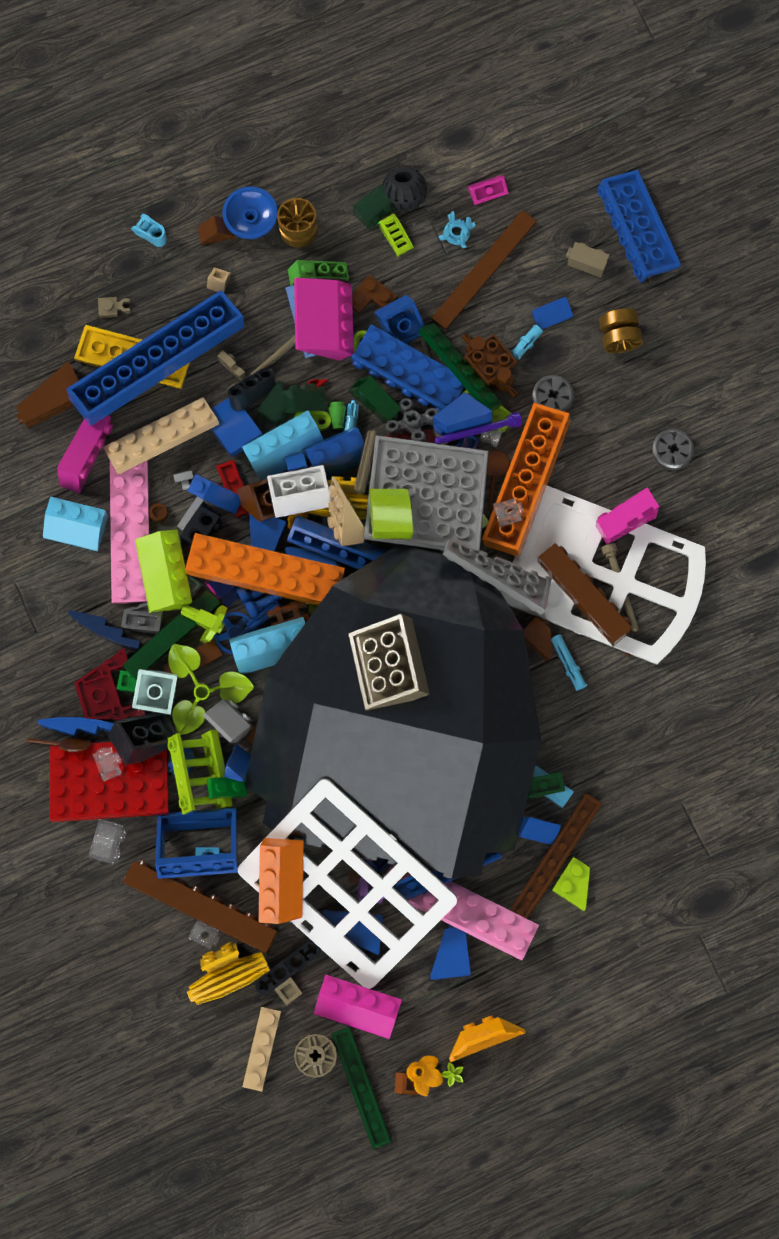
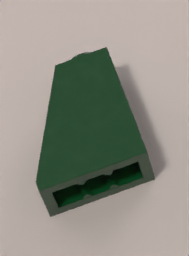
M371 376L359 378L348 390L354 398L382 422L395 420L399 416L398 412L402 408Z

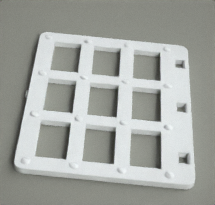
M321 779L266 838L288 839L287 836L302 822L333 850L319 865L304 853L303 870L309 876L303 881V917L291 922L358 983L370 989L456 905L457 896L397 841V838L384 830L332 781ZM325 797L357 825L343 841L311 813ZM366 834L398 862L384 878L352 850ZM260 844L238 867L239 875L258 892L259 884L256 881L259 879ZM342 859L374 887L360 902L328 875ZM407 871L438 899L424 915L393 888ZM318 884L349 911L336 927L304 899ZM383 896L414 924L400 939L369 912ZM304 920H307L313 926L311 931L302 924ZM358 921L363 923L390 948L377 963L372 961L345 936ZM350 961L359 967L357 972L347 965Z

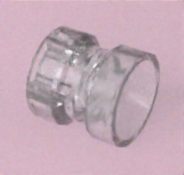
M495 429L481 433L479 442L484 444L490 443L491 446L497 448L503 430Z

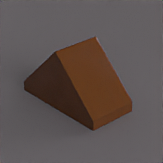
M213 216L198 226L201 245L237 238L228 230L223 217Z

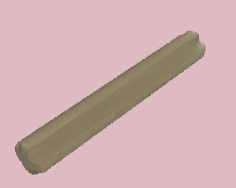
M375 430L367 432L354 486L356 494H364L373 460L375 436H378Z

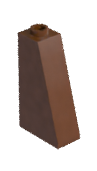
M69 362L59 368L16 407L19 412L16 416L20 424L24 423L27 429L74 406L69 400L67 388L79 380Z

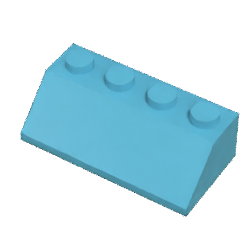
M306 411L244 445L242 448L261 481L266 479L267 476L286 471L285 457L303 453L306 460L307 457L303 449L324 439L309 411Z
M301 617L229 638L239 673L243 675L274 666L305 625L304 618Z

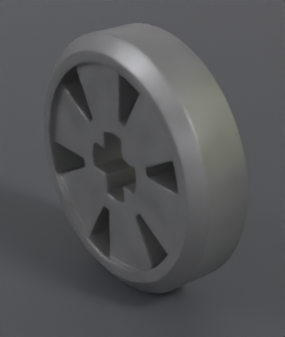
M548 375L541 378L535 384L532 394L533 403L564 412L569 410L574 398L571 384L565 378L557 375ZM550 392L557 394L556 399L553 397L549 398Z
M679 429L662 431L657 435L652 445V455L655 462L667 470L684 468L691 461L694 454L692 439L688 434ZM672 446H675V447H676L675 450H678V451H675L674 453H671V452H670L671 449H668V448H671Z

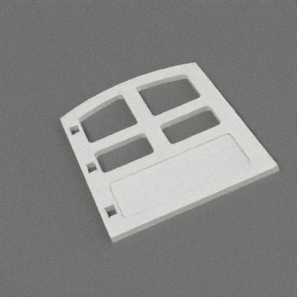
M546 486L521 556H515L513 563L522 566L527 572L531 570L536 571L538 576L545 578L549 575L538 564V557L556 543L558 546H563L568 553L567 556L571 560L574 559L580 565V570L584 575L588 574L593 579L613 586L614 589L609 603L613 602L618 607V613H620L626 596L629 593L676 611L677 615L654 645L650 646L626 636L614 646L616 649L657 665L680 641L696 612L705 579V547L644 524L629 532V534L634 535L635 539L621 572H614L592 562L602 538L595 526L596 520H598L597 518L601 514L609 513L611 510ZM563 498L574 501L573 506L563 504ZM673 540L684 544L683 549L672 546ZM650 542L688 557V578L684 597L675 596L635 579L637 569ZM553 579L551 580L546 610L542 614L530 610L523 603L515 601L510 595L500 591L511 607L613 647L591 622L571 614L574 603Z

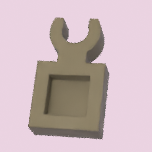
M117 297L98 298L99 317H118V312L130 314V308H124L125 304H131L130 299L124 298L117 302Z
M222 350L217 355L219 362L231 374L233 373L239 381L246 377L245 372L236 365V359L232 354H226Z

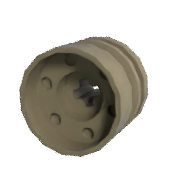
M319 1034L308 1035L301 1039L294 1053L295 1064L299 1071L306 1076L314 1078L325 1076L331 1072L336 1065L338 1057L333 1042L326 1036ZM314 1050L321 1054V1058H318L317 1062L310 1058V1054L314 1053Z

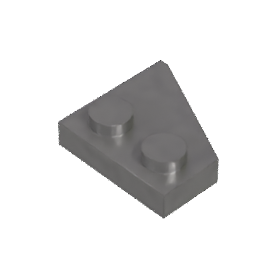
M147 602L140 604L138 607L125 609L121 629L158 634L161 630L164 611L149 613Z

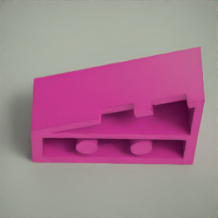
M647 487L626 502L616 506L609 513L601 514L597 518L595 526L608 545L655 519L659 505Z

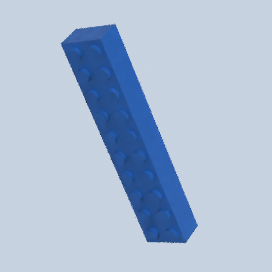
M220 290L68 387L69 400L87 423L92 426L244 328L243 315L224 292Z

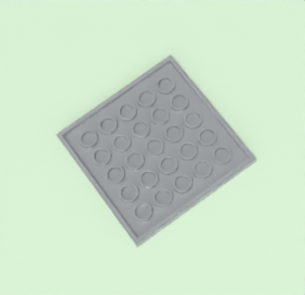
M376 435L369 489H408L412 511L413 534L411 539H372L370 498L368 495L364 539L444 550L446 543L449 539L470 546L474 552L479 553L488 451Z

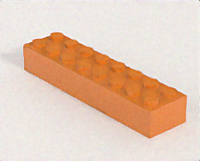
M533 403L483 535L484 546L517 557L521 556L571 422L570 413Z
M197 533L194 535L185 568L187 575L313 605H319L331 587L343 580L346 574L343 567Z

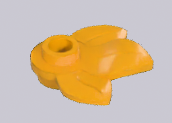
M424 1056L419 1062H413L407 1068V1076L414 1082L415 1090L420 1095L427 1096L429 1087H438L443 1083L442 1074L436 1069L438 1058L435 1056Z

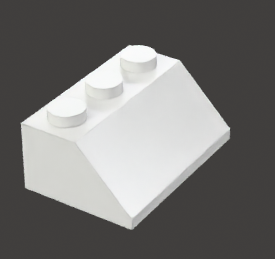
M323 465L267 476L275 518L329 507L328 503L331 501Z

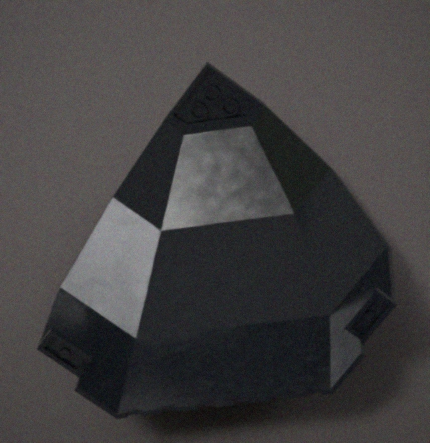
M399 544L333 585L267 675L245 784L248 789L267 801L263 824L273 830L321 779H329L384 830L397 838V841L431 872L433 870L444 873L443 877L451 879L479 876L482 872L486 853L515 850L541 744V734L524 632L502 593L492 584L481 580L474 573L466 571L456 562L450 561L443 555L444 550ZM400 614L408 616L413 620L430 695L409 702L365 710L348 633ZM326 797L311 811L319 821L342 841L357 826ZM302 822L287 836L290 840H294V838L304 839L305 844L322 847V844H325ZM367 834L352 849L354 852L361 853L360 857L377 861V857L387 859L388 864L396 865L398 863Z

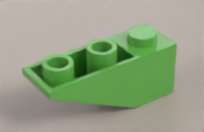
M296 260L288 269L290 286L294 285L295 278L349 280L346 262Z

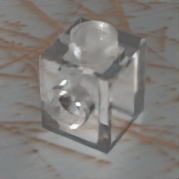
M111 747L101 748L93 754L103 781L122 774L118 765L122 763L118 752L113 753Z

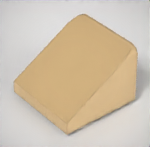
M213 268L207 280V288L216 292L220 290L224 292L231 273Z

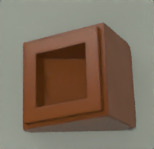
M396 1073L395 1093L419 1095L415 1090L414 1082L408 1078L407 1073Z

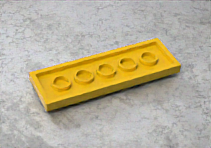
M85 325L74 360L100 368L142 340ZM190 363L159 383L182 389Z

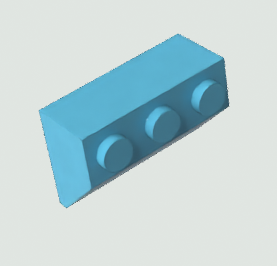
M50 497L45 512L43 538L98 552L108 514L103 509Z

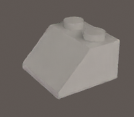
M222 699L203 715L230 743H239L254 727L251 723L253 720L246 713L241 714L237 710L239 706L231 699L229 701Z

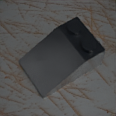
M158 712L116 720L108 737L124 764L130 765L143 762L167 750L168 738L178 732L167 715Z

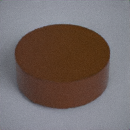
M162 503L153 504L149 509L150 518L156 523L164 522L168 517L167 507Z

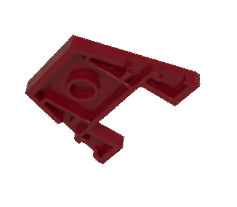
M125 648L119 650L117 654L105 660L99 667L93 669L74 683L85 718L112 721L146 715L144 710L132 708V705L124 708L121 706L111 673L123 668L122 665L128 661Z

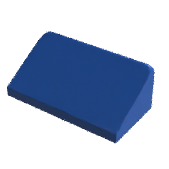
M566 297L532 311V317L536 325L542 330L573 317Z
M237 744L226 765L224 777L243 782L248 772L251 755Z
M523 817L518 837L552 845L561 825L532 817Z

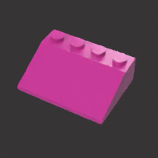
M295 278L296 350L338 361L354 354L352 284L338 280Z

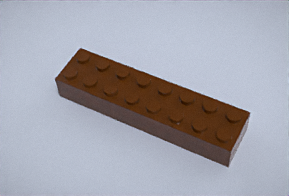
M139 860L138 863L132 862L122 883L267 955L269 954L279 934L275 930L276 927L270 923L261 924L257 922L258 918L248 912L243 915L238 907L231 904L225 906L222 904L223 901L213 895H210L208 898L204 896L205 892L195 886L190 889L187 887L188 884L175 877L174 880L170 878L158 879L157 872L152 870L153 867L142 860Z

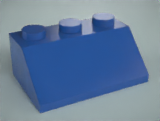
M352 427L305 448L303 451L310 467L324 466L326 479L329 480L332 476L336 477L360 465L365 443L359 429Z

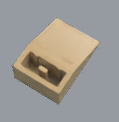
M332 477V485L329 486L331 501L328 503L330 511L328 526L333 529L334 537L336 540L338 539L341 546L364 543L365 527L335 477Z

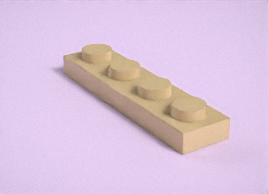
M261 1007L242 1086L244 1088L263 1091L281 1011Z

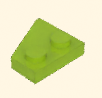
M573 857L552 891L580 910L585 911L590 867Z

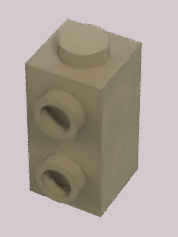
M575 242L573 248L569 247L566 258H568L567 265L601 278L607 265L609 254L601 249L590 248L585 243Z

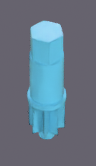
M351 400V404L348 403L345 430L356 427L359 405H356L357 401Z

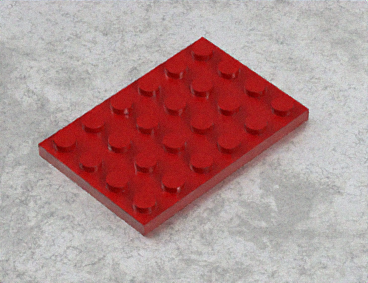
M112 742L91 743L88 749L77 752L64 751L57 745L50 746V822L169 814L168 749L143 762L125 765Z

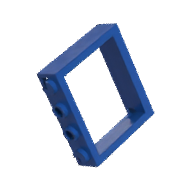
M236 808L192 811L182 815V812L157 815L155 866L158 879L238 873V819ZM231 826V853L165 858V833L167 831Z

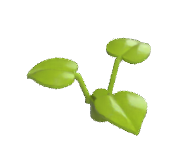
M178 644L171 646L168 661L172 673L178 674L179 678H184L190 674L196 685L194 688V696L196 697L194 703L183 700L178 702L173 709V721L180 735L196 730L203 723L205 710L203 707L196 705L199 700L207 699L210 692L220 690L222 699L228 701L231 699L238 703L253 690L254 686L247 677L233 671L226 672L220 676L219 683L221 686L209 688L204 683H198L192 671L200 666L199 653L189 646Z

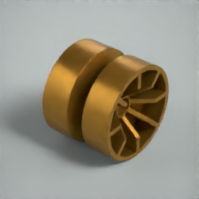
M303 198L289 199L280 206L277 218L282 240L287 245L295 248L310 245L318 235V224L314 206Z
M628 308L617 309L607 312L599 318L600 330L604 334L602 337L603 346L606 352H627L643 344L641 330L637 328L639 326V318L636 310Z

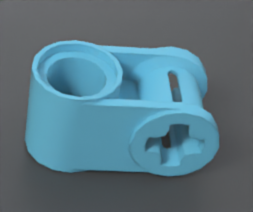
M142 214L136 226L131 228L137 236L147 240L154 246L162 247L167 243L168 238L164 227L146 214ZM156 234H162L160 237H155Z

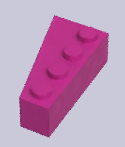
M110 415L92 426L85 419L83 420L57 467L59 486L78 494L81 493L95 460L104 446L107 434L109 435L112 431L113 424H111Z

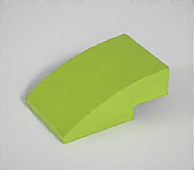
M369 489L372 539H411L413 522L408 489Z

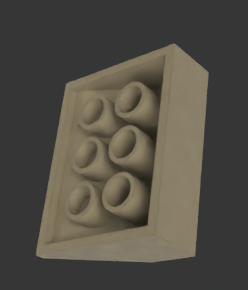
M400 614L348 633L365 710L409 702L430 695L412 618Z

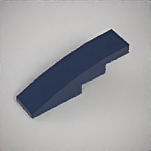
M69 610L68 614L72 619L100 638L134 651H139L142 648L140 641L125 638L126 633L123 629L108 626L109 621L107 618Z

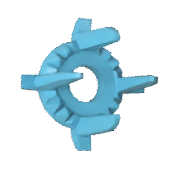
M452 211L448 215L449 222L444 228L443 235L438 237L440 240H447L451 244L460 245L463 249L467 247L465 242L470 237V230L476 225L474 222L471 223L470 217H467L466 222L461 219H455V213ZM459 227L462 230L460 235H454L452 229Z

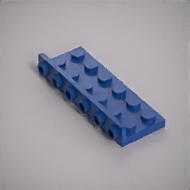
M635 170L603 179L598 186V195L605 204V210L610 215L612 226L619 235V241L626 251L627 259L631 262L634 275L638 278L639 282H644L647 277L678 269L681 263L639 171Z
M372 324L355 353L351 356L352 365L356 368L368 370V374L376 379L382 378L385 380L386 385L392 388L396 386L402 390L401 393L410 398L413 396L418 399L417 402L425 407L429 405L437 409L438 412L457 399L464 389V386L449 368Z

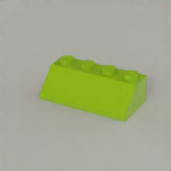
M178 530L159 531L135 539L149 613L180 610L184 605H190L192 597Z

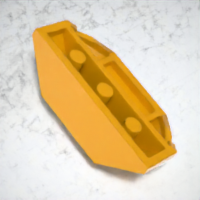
M493 1015L483 1018L482 1024L475 1026L473 1022L463 1026L464 1031L459 1033L449 1060L452 1062L525 1034L526 1031L502 1018L497 1017L494 1019Z

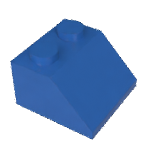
M405 295L374 312L381 329L403 343L407 344L421 336L419 330L421 327H424V323L415 302L409 296Z

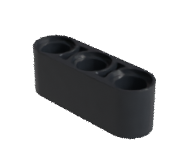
M262 368L228 389V396L231 408L236 411L243 410L273 392L277 387L274 370Z

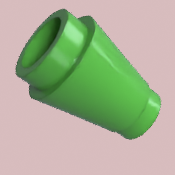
M331 402L330 407H328L333 430L344 429L347 408L344 402Z

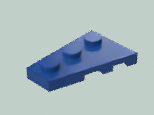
M323 910V916L335 927L349 913ZM373 915L382 923L383 915ZM358 921L345 936L356 946L379 956L380 939L363 923Z

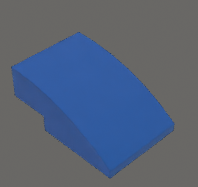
M229 398L211 409L219 422V425L211 428V431L231 458L241 453L244 445L262 436L261 431L244 409L236 411L231 408Z

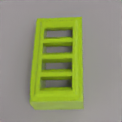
M395 214L379 222L380 230L397 257L413 249L410 239ZM396 229L398 230L397 232H395V233H393L392 235H390V233H391L392 231H394V230H396ZM399 236H402V238L394 242V239H396ZM403 242L406 243L404 246H402V247H400V248L397 247L398 245H400V244L403 243Z

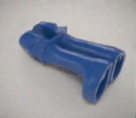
M241 587L236 589L252 619L256 618L259 612L270 603L283 598L268 594L262 599L253 602L265 593L254 590L248 591Z

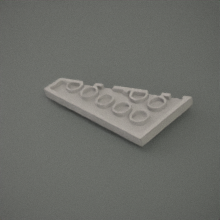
M449 539L446 543L443 555L450 561L456 562L466 571L474 573L481 580L487 581L499 591L510 595L515 601L523 603L530 610L536 611L539 614L546 610L552 577L546 576L543 578L538 576V572L533 570L527 572L518 564L499 557L490 558L483 551L479 553L474 552L470 546Z

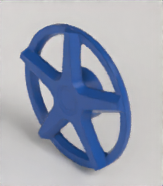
M240 612L225 614L223 623H225L227 632L219 636L216 633L213 636L217 646L222 651L233 654L232 650L224 648L219 641L227 640L242 631L246 622L251 620L250 617ZM232 615L243 617L237 625H233L227 619L228 616Z

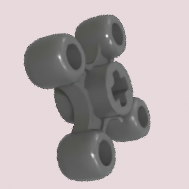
M402 399L399 406L402 408L400 412L404 415V419L398 422L395 420L388 421L385 426L387 435L394 438L401 432L406 431L411 435V440L426 442V435L421 431L422 426L425 424L433 426V416L438 413V410L430 408L420 415L414 411V403L411 399Z

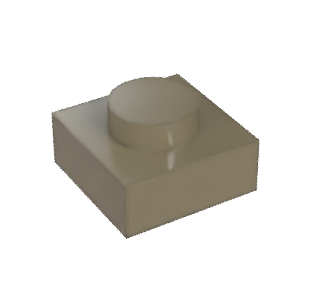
M291 977L275 989L286 1006L303 994Z

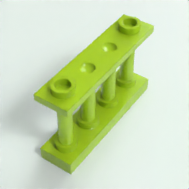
M210 730L202 734V739L182 741L180 733H176L168 738V749L171 753L182 815L194 811L197 805L215 804L216 809H226L232 806L231 798L209 799V796L193 798L191 786L207 785V779L224 777L225 765L218 730ZM203 746L206 758L185 760L183 748ZM207 765L209 777L189 779L187 767Z

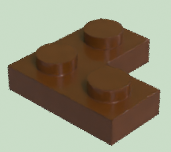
M368 275L352 293V309L361 314L371 301L378 307L383 308L397 300V295L371 275Z

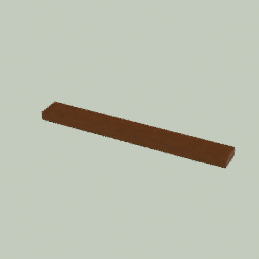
M522 210L431 317V320L446 331L533 228L536 220Z
M585 793L512 905L510 911L526 919L529 918L603 803Z

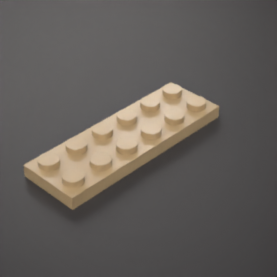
M204 397L111 442L104 446L103 449L119 475L219 425V422Z

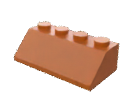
M264 838L260 844L259 923L280 924L303 917L304 840Z

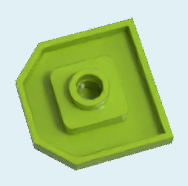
M184 605L181 609V615L194 620L199 626L206 629L200 639V642L205 644L210 642L217 632L220 633L225 625L223 620L227 607L223 605L217 607L213 615L202 609L199 611L189 605Z

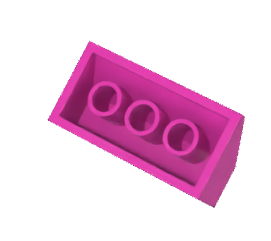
M325 975L314 1014L390 1039L402 1000Z

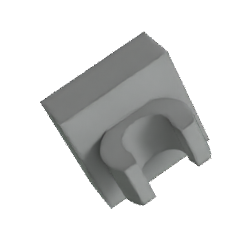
M192 470L173 475L175 482L181 481L183 490L189 488V479L194 478Z

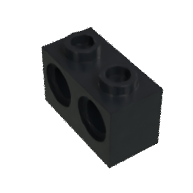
M200 505L180 535L181 541L191 547L192 538L195 533L210 537L213 533L216 534L222 525L220 516ZM205 519L212 520L210 525L202 524Z

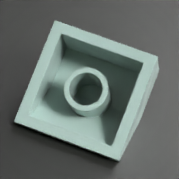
M139 669L132 708L171 715L178 674Z

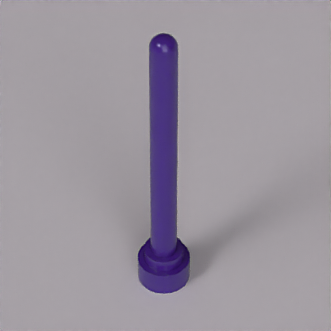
M519 412L510 414L507 419L439 436L434 441L436 444H442L507 426L518 428L522 426V419Z

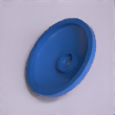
M243 187L229 195L224 203L222 214L224 223L232 234L243 239H257L272 230L277 221L278 210L275 200L267 191L258 187Z

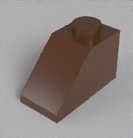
M535 617L523 630L525 642L544 660L549 662L552 657L551 629L543 618Z

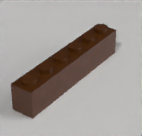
M554 543L538 557V564L552 577L555 583L614 647L631 632V622L627 617H622L618 613L619 609L613 602L609 603L602 589L596 588L592 584L593 580L588 574L584 575L582 573L580 565L574 559L571 560L567 556L568 553L565 548Z

